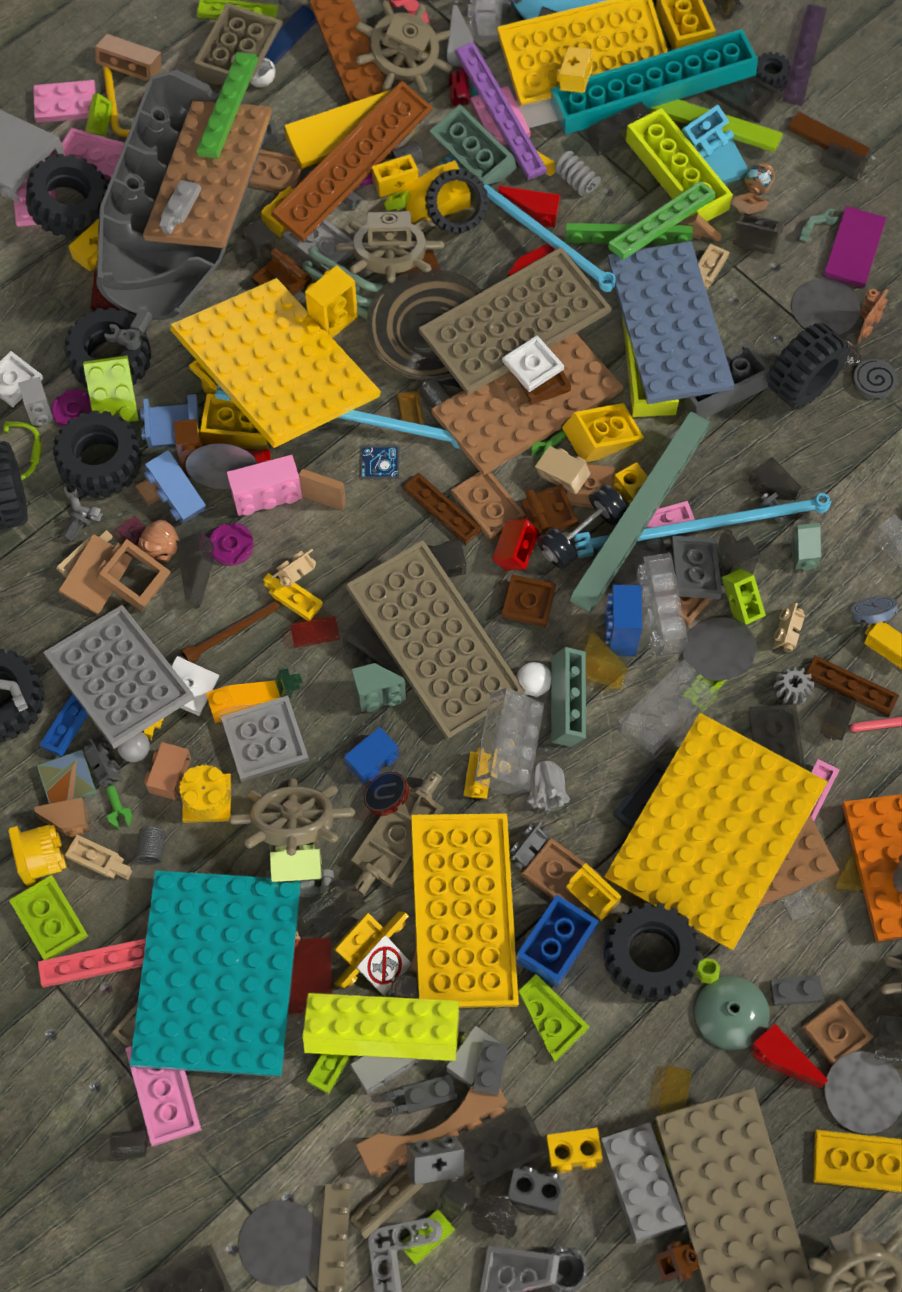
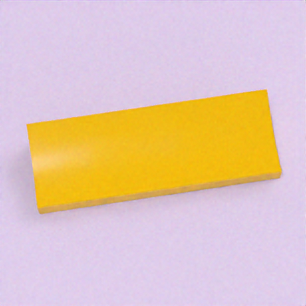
M392 90L286 124L285 140L301 169L321 163Z

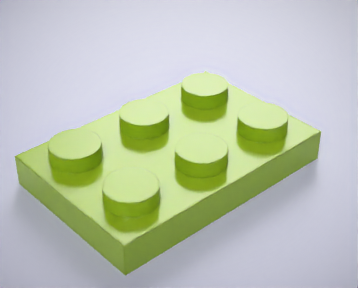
M128 356L84 361L83 366L92 411L98 410V413L108 411L111 412L112 416L114 414L121 416L123 421H139Z
M52 875L9 900L43 960L52 959L89 937Z

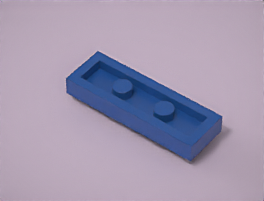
M73 693L40 743L42 749L60 757L63 756L88 716Z

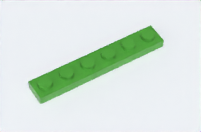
M236 53L197 148V153L200 157L219 158L258 62L256 54Z
M700 181L610 241L608 249L623 260L715 199L716 192Z
M566 223L565 242H572L574 244L609 243L636 224ZM675 225L648 244L671 245L692 241L693 226Z

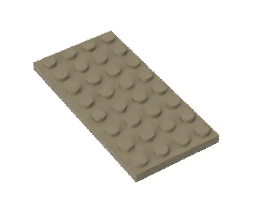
M561 247L421 326L419 333L466 394L470 395L509 372L510 370L502 362V358L538 335L547 347L550 348L611 313V307Z
M424 540L346 584L350 595L446 740L454 737L525 692Z
M750 1088L654 1116L680 1207L686 1221L689 1238L698 1256L699 1272L705 1292H814L813 1283L755 1089Z

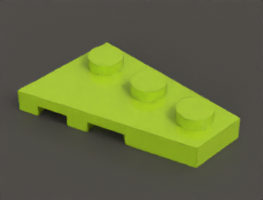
M537 974L519 990L518 994L555 1063L590 1026Z

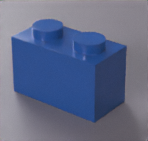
M379 727L344 756L345 765L365 784L368 780L373 781L381 773L380 770L386 765L391 766L396 762L399 755V746Z

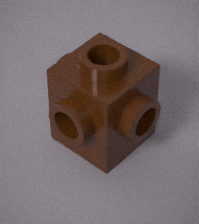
M680 1241L666 1246L667 1251L654 1256L663 1282L677 1278L678 1283L693 1278L692 1272L700 1269L698 1256L693 1249L692 1243L683 1246Z

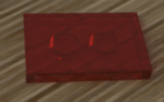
M330 937L296 939L288 1015L306 1014L308 993L333 994Z

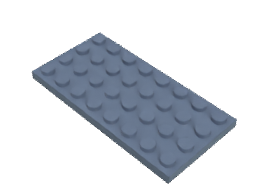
M692 241L637 250L624 260L616 254L608 255V264L611 273L615 275V289L647 404L733 390L734 382Z

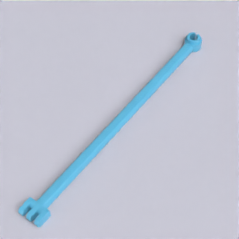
M451 153L449 154L450 158L446 156L443 161L437 163V166L456 161L459 169L468 171ZM484 185L488 192L487 198L556 250L562 247L578 267L599 282V287L604 292L613 290L616 284L613 273L600 270L489 185Z
M217 385L215 397L230 401L229 396ZM355 410L337 417L448 441L455 448L461 449L450 433L444 429Z
M819 493L815 495L814 499L645 528L638 541L815 510L818 513H825L830 508L831 501L827 494ZM819 499H822V500H824V501H826V502H825V503H821V502L819 501ZM589 532L576 534L573 538L577 542L575 546L579 550L577 552L578 557L593 556V549L602 548L610 535L590 538Z

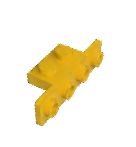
M399 911L383 928L369 913H365L333 948L350 965L336 980L334 985L342 989L353 985L357 980L356 975L360 972L357 966L384 936L390 938L394 932H399L406 925L405 920L409 915L406 912Z

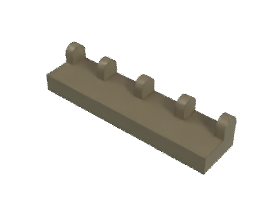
M341 1183L340 1185L325 1184L318 1292H344L351 1202V1184Z

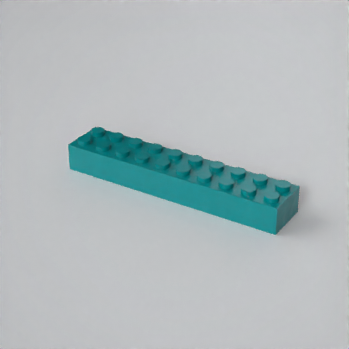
M739 29L589 77L584 93L560 91V86L551 88V104L564 134L567 135L755 76L758 58L743 29Z

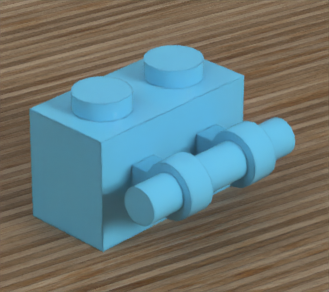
M719 105L681 130L693 146L697 144L701 146V150L698 152L703 158L712 155L715 149L725 146L734 137L731 130L724 133L721 129L729 121ZM714 133L717 139L708 143L706 138Z

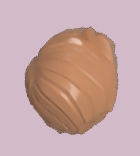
M157 520L145 528L139 538L138 548L156 561L167 563L177 551L179 537L170 523L164 520Z

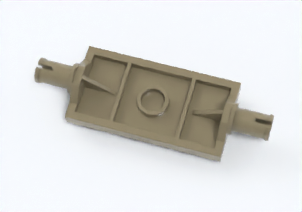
M429 771L421 786L417 788H411L405 784L401 798L393 806L385 809L351 859L352 864L363 870L355 884L351 887L356 893L359 891V895L365 896L375 879L380 880L391 888L393 887L412 858L411 815L441 814L444 810L443 806L437 804L432 799V793L442 781V777L439 774L434 776L435 772Z

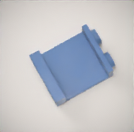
M196 394L187 395L188 404L150 408L148 399H143L144 408H140L141 421H145V427H141L142 440L147 441L148 448L176 446L174 421L196 419L200 433L199 405Z

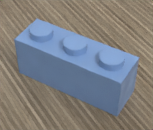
M169 450L145 464V477L150 484L154 483L158 488L156 492L162 502L167 501L171 507L169 511L176 521L180 520L184 524L205 511V503Z

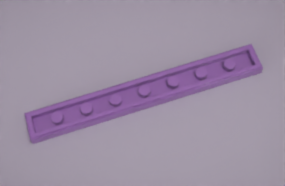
M471 42L456 48V56L527 180L545 174L547 168L475 43Z

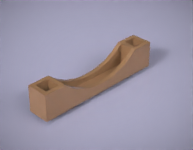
M473 1085L470 1087L465 1100L458 1110L447 1121L436 1128L410 1136H391L378 1133L357 1144V1150L370 1177L376 1175L378 1178L391 1171L389 1167L397 1163L400 1166L407 1164V1144L416 1143L420 1140L439 1139L443 1136L458 1137V1132L466 1128L470 1131L482 1125L481 1120L489 1116L491 1119H494L504 1114V1109L507 1108V1101L501 1089L498 1096L474 1092Z

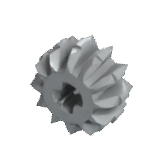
M795 665L790 670L785 667L781 673L776 675L775 679L777 682L774 683L773 687L778 690L776 693L777 697H784V704L788 700L791 701L793 706L797 704V701L803 704L806 698L811 697V689L814 687V682L810 681L811 674L804 675V667L800 671L796 670Z

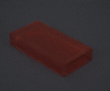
M335 616L290 625L295 648L340 640Z

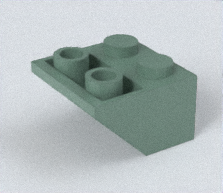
M375 663L352 669L354 689L361 712H373L382 706H395L406 700L403 677Z

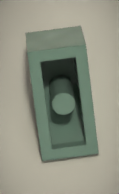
M820 523L797 525L790 545L795 570L803 569L808 571L818 567L821 559Z

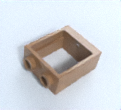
M126 539L123 544L118 543L112 550L111 554L114 556L110 561L104 560L97 570L100 572L97 580L142 612L169 578L171 571ZM126 551L157 573V576L141 596H138L108 574Z

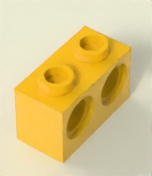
M637 462L615 474L613 489L622 496L627 507H629L648 476ZM630 481V482H632V483H634V484L629 485V484H626L625 482Z
M598 1128L549 1134L546 1136L550 1170L557 1169V1173L572 1171V1167L582 1166V1169H593L598 1167L597 1163L602 1162L603 1157ZM590 1144L594 1149V1153L586 1156L580 1151V1146ZM563 1147L568 1151L569 1156L566 1159H559L555 1155V1150Z

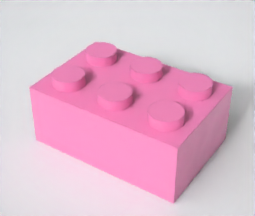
M292 455L227 472L238 516L250 515L258 510L272 509L277 505L291 504L302 499L300 479Z

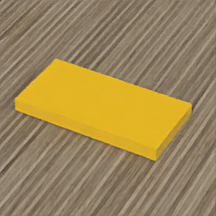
M815 1130L813 1183L902 1193V1139Z

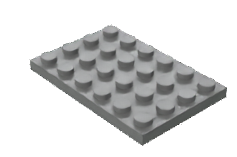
M123 605L43 652L46 659L114 749L195 699L191 690Z

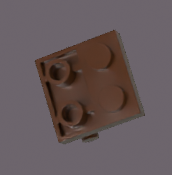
M277 248L271 251L274 259L252 276V282L257 286L277 278L293 296L312 281V277L307 275L297 262L285 253L280 252Z
M562 483L537 494L534 493L533 489H529L525 492L527 498L520 500L529 522L539 530L538 537L550 527H554L562 532L579 524Z

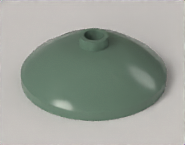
M725 976L720 977L712 984L708 983L701 990L695 1003V1021L700 1033L711 1044L724 1050L739 1051L751 1047L765 1033L768 1027L769 1007L765 996L757 986L740 977ZM730 1006H736L738 1008V1012H731Z

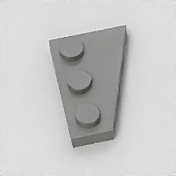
M488 1246L480 1292H524L553 1285L556 1282L560 1257L553 1254Z

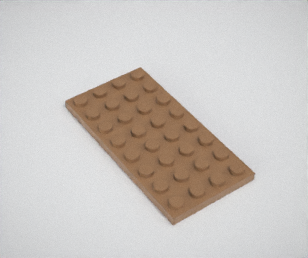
M192 101L143 233L145 241L225 248L272 114L270 106L240 104L220 156L217 159L200 157L197 153V148L216 102ZM180 180L199 184L201 192L184 223L176 224L171 235L163 233L161 226H159L162 220L161 215Z
M576 333L549 348L564 365L563 372L571 385L570 392L530 405L517 378L509 371L470 395H467L463 390L432 408L431 414L457 442V445L483 476L562 429L574 412L596 408L623 391L622 384Z

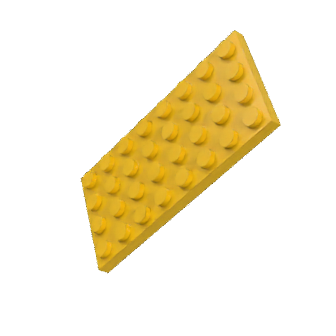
M607 0L498 26L496 29L519 106L551 99V88L560 86V82L556 80L557 70L561 69V59L563 55H566L568 47L592 49L593 68L590 76L668 52L652 0Z
M507 814L411 815L418 999L459 1001V1008L517 1007L519 1002Z

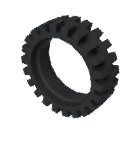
M453 169L443 172L430 183L426 191L425 208L428 212L427 214L434 225H437L438 228L446 232L463 233L473 229L481 223L488 210L489 198H487V189L484 188V183L479 180V177L469 171ZM454 180L463 181L471 186L477 200L475 211L471 217L464 222L458 223L444 218L437 206L438 192L443 185Z

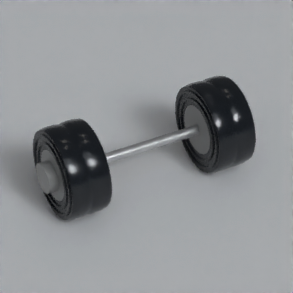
M602 483L589 494L590 503L596 512L567 537L556 528L550 527L537 538V543L543 555L556 567L564 569L576 559V551L569 540L598 515L609 524L615 525L626 512L628 507L625 501L610 485Z

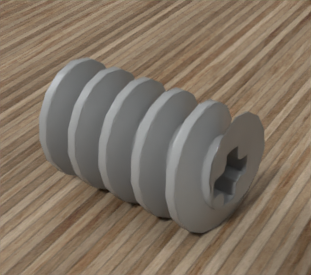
M567 151L558 160L555 172L561 175V178L566 180L568 185L572 186L580 196H586L598 187L601 178L599 176L595 177L594 171L589 172V166L584 167L583 161L578 162V156H573L572 151Z

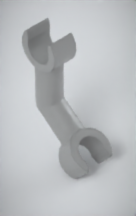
M66 486L64 487V492L70 498L74 512L79 514L80 511H83L89 519L100 521L102 514L99 512L101 509L81 506L77 489L69 493Z
M0 679V689L10 690L19 712L27 709L28 706L18 684L14 681Z

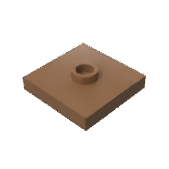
M587 464L591 474L578 493L573 494L567 491V497L571 505L593 508L588 497L589 494L602 483L613 486L615 467Z

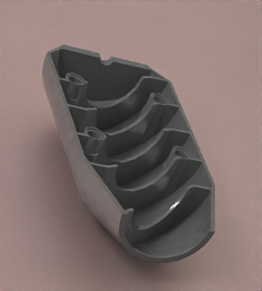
M179 70L150 77L99 209L98 289L116 307L135 316L139 309L147 310L152 314V320H167L177 316L221 262L267 131H265L225 248L145 241L143 233L192 101L217 102L220 92L212 91L210 85Z

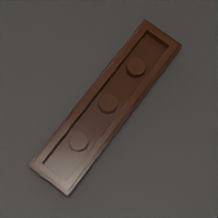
M798 112L788 125L787 130L857 166H860L870 151L869 147L801 112Z
M419 472L403 485V490L464 545L470 543L482 532V528Z
M814 655L805 675L811 674V681L888 717L900 696Z

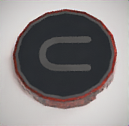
M397 772L380 774L367 786L364 793V803L369 811L377 816L392 814L398 810L397 807L401 803L404 805L410 793L409 784Z

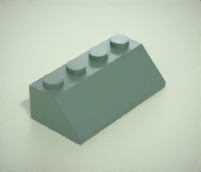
M461 105L457 106L429 130L430 134L469 172L479 177V180L484 185L502 182L517 169L514 156Z

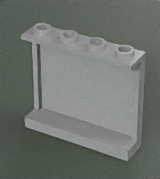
M0 110V194L6 199L10 198L18 202L20 199L16 190L26 181L39 161H44L50 153L55 155L63 154L64 148L58 136Z

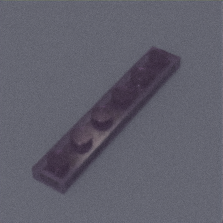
M807 5L783 102L803 106L827 11L825 7Z

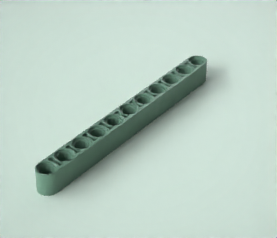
M692 411L689 413L570 598L571 603L589 613L593 611L709 430L711 421Z

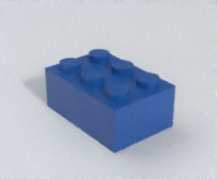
M613 585L612 593H608L606 613H604V627H606L604 647L609 648V656L637 655L642 632L641 585Z
M556 895L517 953L516 963L533 974H537L541 979L558 989L596 931L598 920L559 895Z

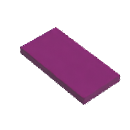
M846 206L824 277L865 288L887 217Z

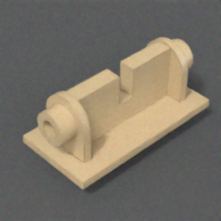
M313 549L305 554L302 550L291 557L293 561L291 564L287 560L276 568L278 573L271 578L279 576L280 583L284 587L291 586L301 576L303 577L315 569L316 562L308 555Z
M798 603L785 607L781 611L779 616L780 624L773 637L775 640L773 649L783 646V650L786 652H792L796 649L799 634L792 630L800 631L805 618L804 611L797 608Z

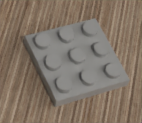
M288 695L221 716L241 782L309 761Z

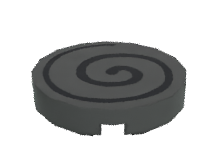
M869 359L860 363L855 369L853 384L857 392L867 399H884L894 391L897 384V375L893 367L887 362Z

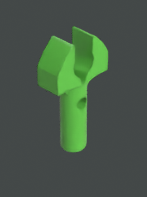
M564 430L557 433L547 442L539 441L531 448V456L539 450H544L543 453L537 456L538 462L549 446L555 447L567 438Z
M115 786L107 787L106 791L113 809L112 813L107 815L110 825L120 830L117 819L119 814L125 817L129 827L133 819L130 807L126 809L122 807Z

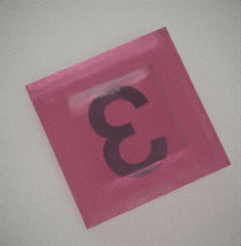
M133 516L117 530L125 540L127 539L136 545L139 543V538L146 526Z

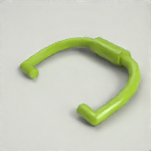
M6 421L3 428L4 434H8L9 427H24L32 431L35 436L30 468L21 475V480H24L34 472L36 465L39 464L42 448L40 434L29 423Z

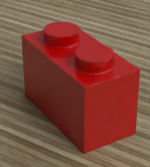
M527 519L506 521L492 560L505 571L526 570L539 530Z

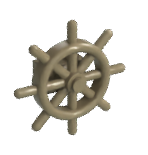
M383 1L381 6L386 17L380 20L375 28L361 22L356 24L357 30L371 36L370 53L358 56L356 62L357 64H364L374 61L378 69L387 75L382 85L385 91L390 89L394 79L399 81H415L419 92L425 94L427 87L422 77L427 75L433 66L446 72L452 71V65L437 58L439 41L449 39L451 32L447 30L435 34L432 27L422 19L426 10L423 4L418 6L415 15L408 13L394 14L389 2ZM379 40L382 41L384 45L388 46V48L381 50ZM427 45L429 47V54L424 52ZM396 55L393 63L389 62L385 57ZM414 59L425 62L417 67ZM403 60H406L409 68L400 67Z
M386 211L367 212L368 224L364 226L351 221L349 227L357 232L353 243H337L334 247L337 252L354 251L358 262L350 267L351 273L356 274L366 268L373 272L387 274V281L393 283L395 281V274L411 270L414 267L424 272H430L431 266L423 261L425 250L443 249L445 244L443 241L425 240L421 230L428 226L426 219H422L413 225L411 224L410 212Z
M292 778L288 781V787L273 790L265 795H261L253 790L249 791L247 794L248 798L255 802L251 809V814L232 815L229 818V822L232 825L251 824L254 835L246 839L245 846L247 848H252L264 841L269 844L270 852L276 851L278 846L286 847L287 854L293 856L296 854V850H300V845L314 844L315 849H319L320 838H324L332 843L337 842L338 835L330 831L334 818L353 817L355 810L353 808L333 809L329 798L338 792V788L335 785H331L320 792L308 787H298L297 780Z
M859 1228L829 1237L831 1249L828 1250L829 1260L824 1262L812 1258L809 1261V1266L819 1271L815 1284L816 1291L814 1292H902V1262L895 1252L902 1243V1231L895 1232L886 1244L872 1241L867 1242ZM885 1262L890 1265L888 1268L879 1270ZM887 1280L884 1285L879 1284V1282Z

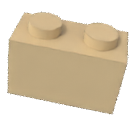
M551 446L548 447L535 466L541 478L555 485L562 483L564 489L573 494L578 493L591 474L584 459L578 456L574 458L564 449H556Z

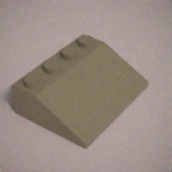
M226 3L194 61L196 79L213 85H224L236 53L242 52L256 54L258 57V62L249 82L250 84L275 39L282 21Z

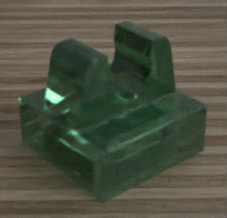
M288 668L279 670L275 679L280 697L288 695L289 699H291L294 691L301 688L300 684L303 683L300 674L290 675Z

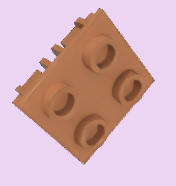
M870 289L866 292L860 310V316L865 321L857 341L858 344L863 337L868 338L873 329V323H878L884 313L882 310L888 302L885 299L888 292L887 289L883 294L876 289Z

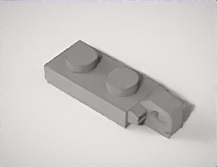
M180 180L161 215L162 220L159 226H161L163 233L171 235L176 224L184 223L201 192L199 184Z

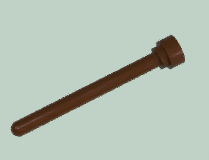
M274 601L197 646L188 645L182 648L181 653L183 657L191 663L197 662L198 658L201 657V653L278 610L280 603Z

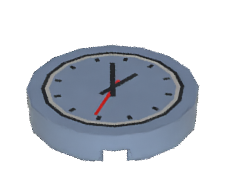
M877 596L855 603L851 607V612L855 621L861 622V620H865L866 623L872 624L891 619L893 613H898V606L894 598Z

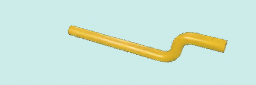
M103 66L107 99L113 103L110 116L112 130L117 136L128 137L130 129H122L119 125L111 68Z

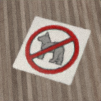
M384 936L357 968L382 995H385L412 963L387 936Z

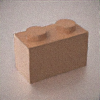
M161 742L160 748L156 749L153 754L152 762L154 764L152 770H148L145 776L144 783L149 793L173 800L177 799L180 791V782L191 760L189 749Z

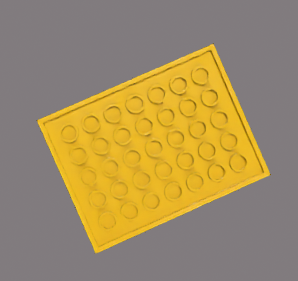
M277 278L171 324V332L273 448L380 397L381 391L331 336L308 315V311Z
M699 713L604 877L645 902H651V905L654 907L657 906V903L665 904L664 909L671 910L674 907L678 910L677 915L680 917L685 915L689 919L688 925L690 927L694 926L696 931L733 951L828 781Z

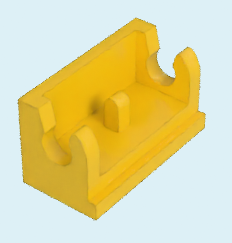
M586 863L569 880L570 883L566 886V889L600 921L621 900V895Z

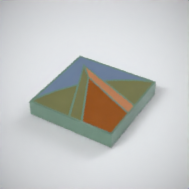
M83 750L37 765L49 804L81 797L84 799L97 794Z

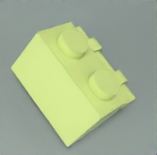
M314 844L300 845V850H296V854L293 856H289L286 852V847L278 846L276 851L270 852L272 882L322 878L320 849H315Z

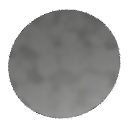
M821 278L806 282L796 291L792 300V311L796 320L803 328L806 329L810 325L813 326L814 323H824L840 335L850 330L857 322L860 314V304L857 296L848 286L833 279Z
M210 444L194 450L188 456L186 470L195 481L204 486L216 489H230L227 472L255 465L257 461L249 452L240 447L229 444Z
M718 617L707 619L694 626L685 637L682 651L685 663L695 674L705 679L721 681L732 679L745 672L755 659L757 645L753 633L743 623L731 618Z
M854 1052L840 1058L830 1069L827 1075L829 1081L825 1084V1097L830 1112L841 1125L857 1133L873 1134L887 1129L897 1120L902 1111V1080L896 1069L886 1059L870 1052Z
M273 1201L262 1205L247 1218L240 1233L239 1253L244 1267L256 1280L270 1286H288L302 1280L312 1271L320 1256L321 1232L318 1223L308 1210L294 1202Z

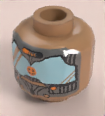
M765 162L756 163L751 166L744 179L748 187L747 190L750 193L753 192L758 195V193L764 194L768 192L775 179L772 166Z

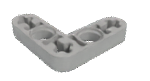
M424 1218L377 1228L370 1234L369 1250L374 1292H388V1290L402 1292L397 1251L437 1242L442 1235V1227L438 1221ZM428 1226L433 1227V1232L429 1233V1235L418 1234L417 1230L422 1231L427 1230ZM407 1228L410 1231L411 1237L404 1244L400 1240V1233L403 1229ZM382 1236L392 1237L393 1241L383 1242L382 1245L378 1244V1240ZM384 1260H388L390 1263V1271L386 1275H383L380 1271V1265ZM382 1279H392V1282L382 1283Z

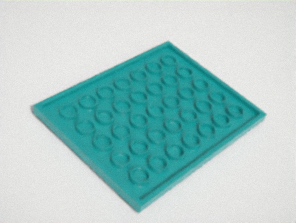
M155 870L130 1060L131 1067L282 1077L301 880L272 882V878Z

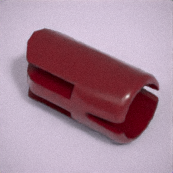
M461 68L459 71L448 74L450 103L454 107L459 105L464 107V99L466 106L470 103L468 75L464 68Z

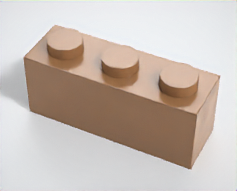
M106 34L95 46L96 64L148 82L151 76L157 75L161 70V52L109 34Z

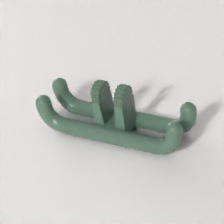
M311 246L308 249V254L313 260L330 270L337 265L353 278L355 284L371 292L382 290L381 283H371L358 276L357 273H351L345 266L339 265L318 253L316 246ZM305 261L302 264V270L307 275L317 281L322 278L323 274L312 268L310 261ZM356 293L357 304L365 307H372L376 304L374 298H365Z

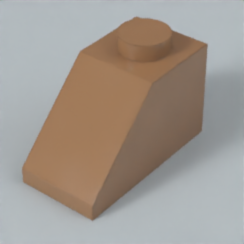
M82 797L34 807L35 813L40 820L50 826L54 825L55 829L65 836H82L84 833L90 832L86 804Z

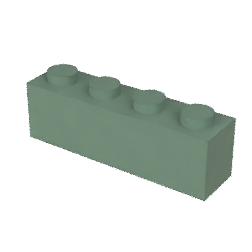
M565 647L551 657V743L573 747L586 738V652Z

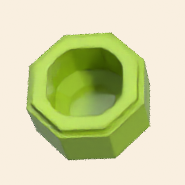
M704 958L699 961L696 970L697 978L701 982L709 984L719 979L720 965L716 960Z

